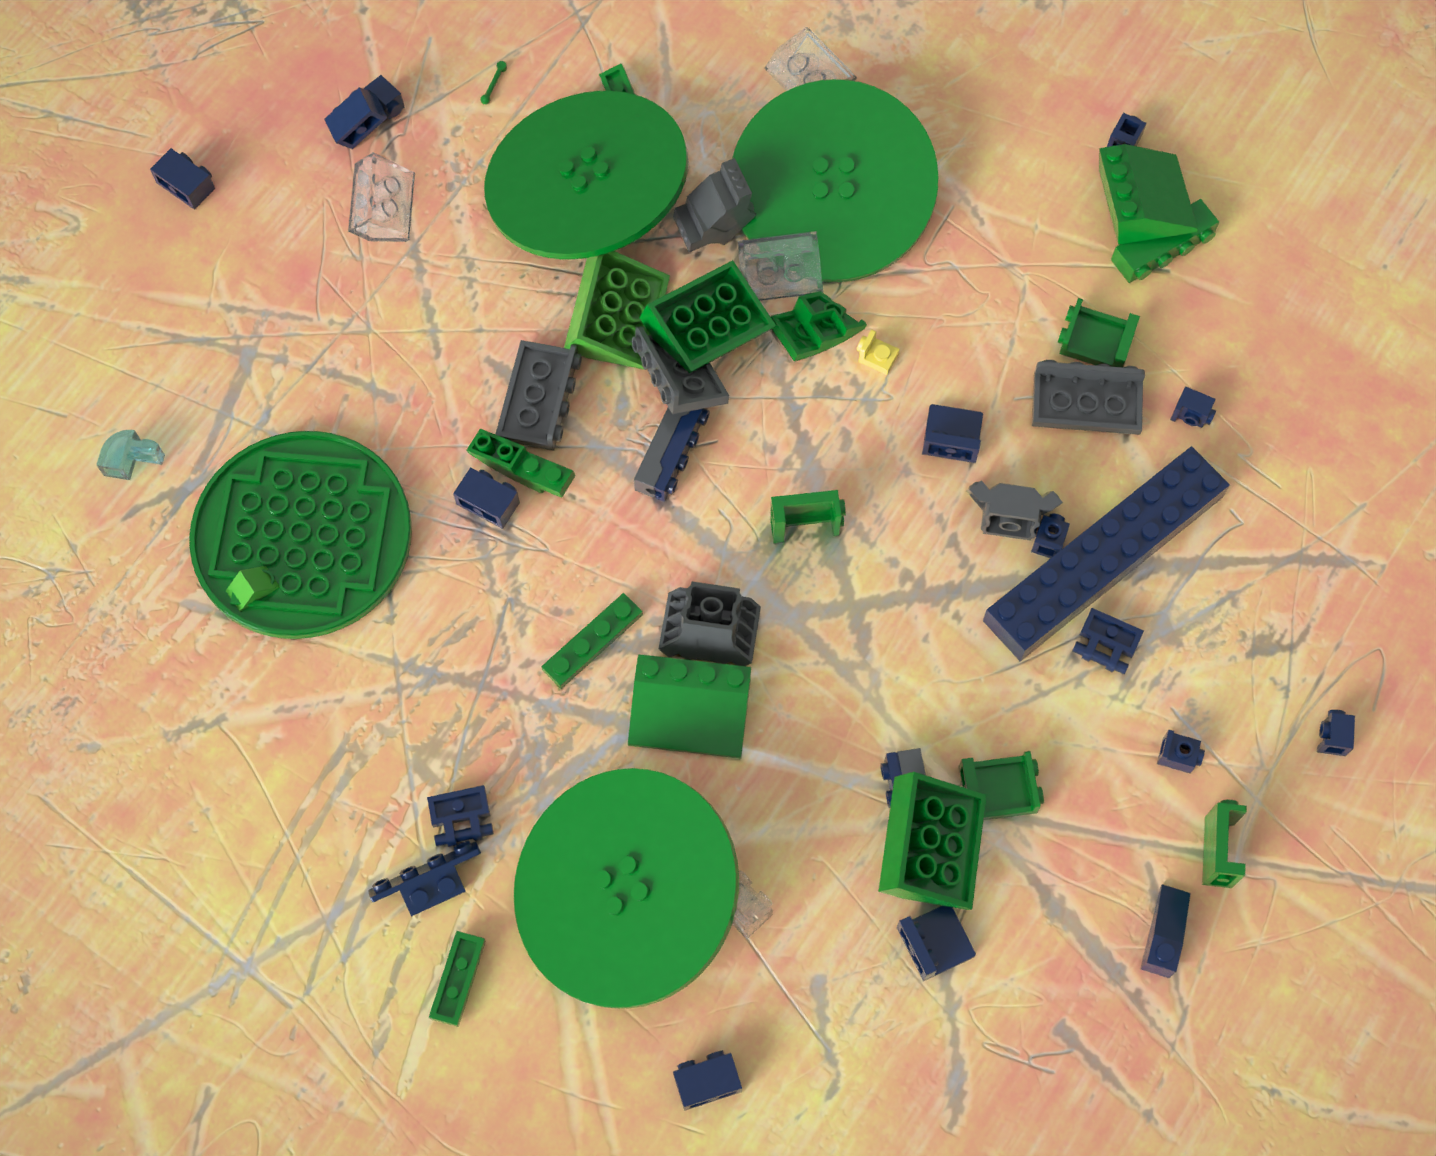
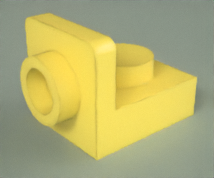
M872 329L867 337L863 336L857 347V351H860V363L888 375L900 350L877 339L876 331Z

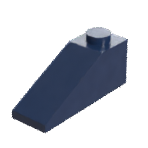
M1161 885L1141 970L1167 978L1176 973L1184 942L1191 893Z

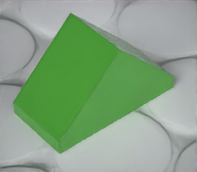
M266 566L240 570L227 588L226 592L229 597H232L233 592L241 605H236L239 612L248 608V604L254 600L259 601L280 587L276 580L273 585L270 583L271 576L262 571V569L269 570Z

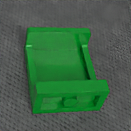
M1078 298L1076 306L1070 305L1065 319L1070 322L1068 329L1062 327L1057 342L1062 344L1059 354L1093 365L1108 364L1111 367L1123 368L1140 316L1130 313L1128 319L1124 320L1083 307V299Z
M838 490L771 497L770 522L773 544L784 542L785 527L830 522L833 536H839L840 527L844 526L846 508L844 499L839 500Z
M1030 751L1024 752L1022 756L974 762L973 758L961 759L959 771L962 787L987 795L984 820L1037 814L1041 804H1044L1042 787H1037L1035 776L1039 775L1038 763L1036 759H1032Z
M1221 800L1205 816L1202 885L1233 888L1245 876L1246 864L1228 862L1229 825L1234 826L1247 812V806L1238 805V801Z

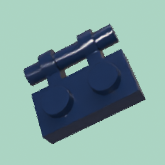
M1091 608L1080 632V636L1089 639L1088 645L1076 641L1072 652L1081 655L1083 660L1088 662L1093 660L1106 666L1105 669L1110 672L1115 670L1125 675L1129 664L1120 661L1119 658L1121 654L1130 658L1133 657L1144 630ZM1097 644L1112 649L1111 656L1096 650Z
M484 785L427 797L433 828L444 826L445 833L434 835L436 847L448 844V847L457 845V842L470 839L479 841L483 840L484 836L494 834L492 823L480 825L479 821L481 817L490 816ZM470 820V828L454 830L453 823Z

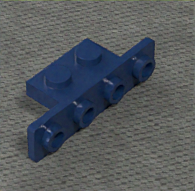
M476 841L460 843L454 847V851L444 856L442 853L430 857L427 863L417 868L416 866L407 867L399 873L400 876L391 880L384 878L375 882L372 885L373 888L368 890L372 903L400 891L410 915L414 916L466 892L455 865L481 854Z

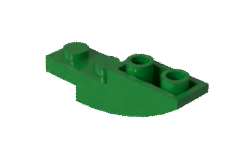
M481 428L466 450L470 455L492 469L542 494L544 491H547L562 498L576 476L573 470L529 453L525 446Z

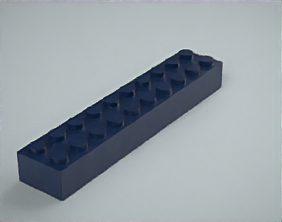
M1192 446L1189 447L986 610L983 622L1021 662L1221 500L1230 484Z

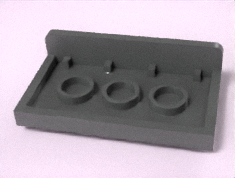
M642 326L636 327L635 337H632L633 350L635 353L638 352L643 368L647 369L650 373L653 386L658 388L662 402L667 404L672 414L728 404L729 394L710 363L689 373L651 335H647Z
M524 340L520 341L495 435L517 444L554 451L556 441L561 442L563 436L561 422L563 417L567 418L570 407V402L567 401L569 393L573 394L576 378L573 377L575 369L579 370L581 366L582 354H578L577 345L571 344L570 349Z
M1054 360L1038 362L1034 371L1032 426L1140 435L1142 432L1143 380L1145 378V370L1138 369L1135 366L1121 368L1111 367L1108 364H1098L1095 366L1084 365L1081 362L1057 363Z

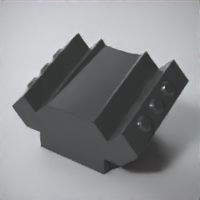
M735 158L723 162L720 171L710 174L687 196L686 203L676 207L674 210L673 218L689 252L711 243L725 245L756 216L754 205L750 201L752 192Z
M979 481L970 485L969 489L966 490L983 511L981 523L983 534L1030 541L1031 538L1036 537L1041 515L1052 511L1063 503L1054 491L1047 492L1041 496L1035 488L1003 483L996 484L989 489L983 481Z
M692 581L691 586L688 588L679 587L668 593L658 649L668 658L680 654L686 660L698 659L720 664L732 662L738 666H747L752 663L761 606L752 598L741 596L740 588Z

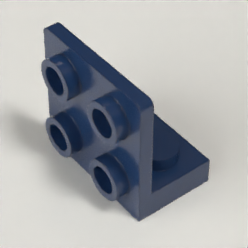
M931 404L922 455L976 463L981 442L979 439L983 413Z
M940 906L915 919H911L908 916L900 920L897 925V930L923 981L976 956L953 907Z

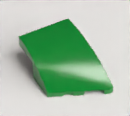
M821 291L799 296L792 311L771 316L776 324V327L772 330L794 362L819 354L848 340L864 330L867 325L862 319L858 322L846 314V308L833 302L830 297Z

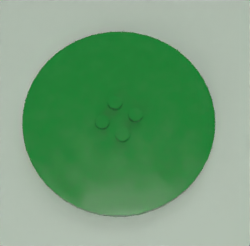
M839 79L819 80L794 87L780 94L761 108L750 120L741 134L733 153L732 159L735 158L752 192L750 201L753 203L754 212L756 213V216L742 228L744 235L751 245L770 263L783 271L807 280L832 283L848 282L874 275L888 268L902 258L917 243L925 231L935 208L939 179L938 164L932 142L925 128L912 111L897 98L879 88L862 82Z
M592 91L571 95L534 111L519 122L504 137L492 155L485 175L484 194L486 205L498 230L506 239L524 251L553 259H583L603 255L636 241L653 229L669 213L678 200L686 182L688 151L683 134L672 116L662 107L644 97L619 91Z
M320 431L283 433L258 441L238 452L207 483L199 497L191 520L189 534L191 561L198 581L209 599L223 614L242 627L259 634L284 639L322 636L341 630L363 618L377 607L392 590L408 558L412 537L411 514L399 480L390 467L367 447L347 437ZM266 566L269 570L262 569V571L271 576L270 583L272 585L276 580L280 587L259 601L254 600L248 604V608L239 612L236 605H241L233 592L230 598L226 592L227 588L240 570Z
M630 768L603 772L577 783L559 796L543 812L526 839L517 865L514 882V909L517 927L528 955L539 971L558 989L571 997L596 1006L615 1009L636 1008L660 1002L673 996L703 973L716 957L728 936L734 920L739 895V869L734 844L727 827L714 807L691 786L672 776L648 769Z

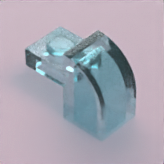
M123 430L113 434L105 441L96 465L106 477L130 480L136 461L162 465L165 454L155 441L149 439H142L141 441L135 430Z

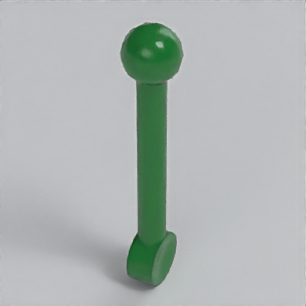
M504 61L497 63V71L486 93L480 98L482 104H489L490 95L501 73L507 70V65Z

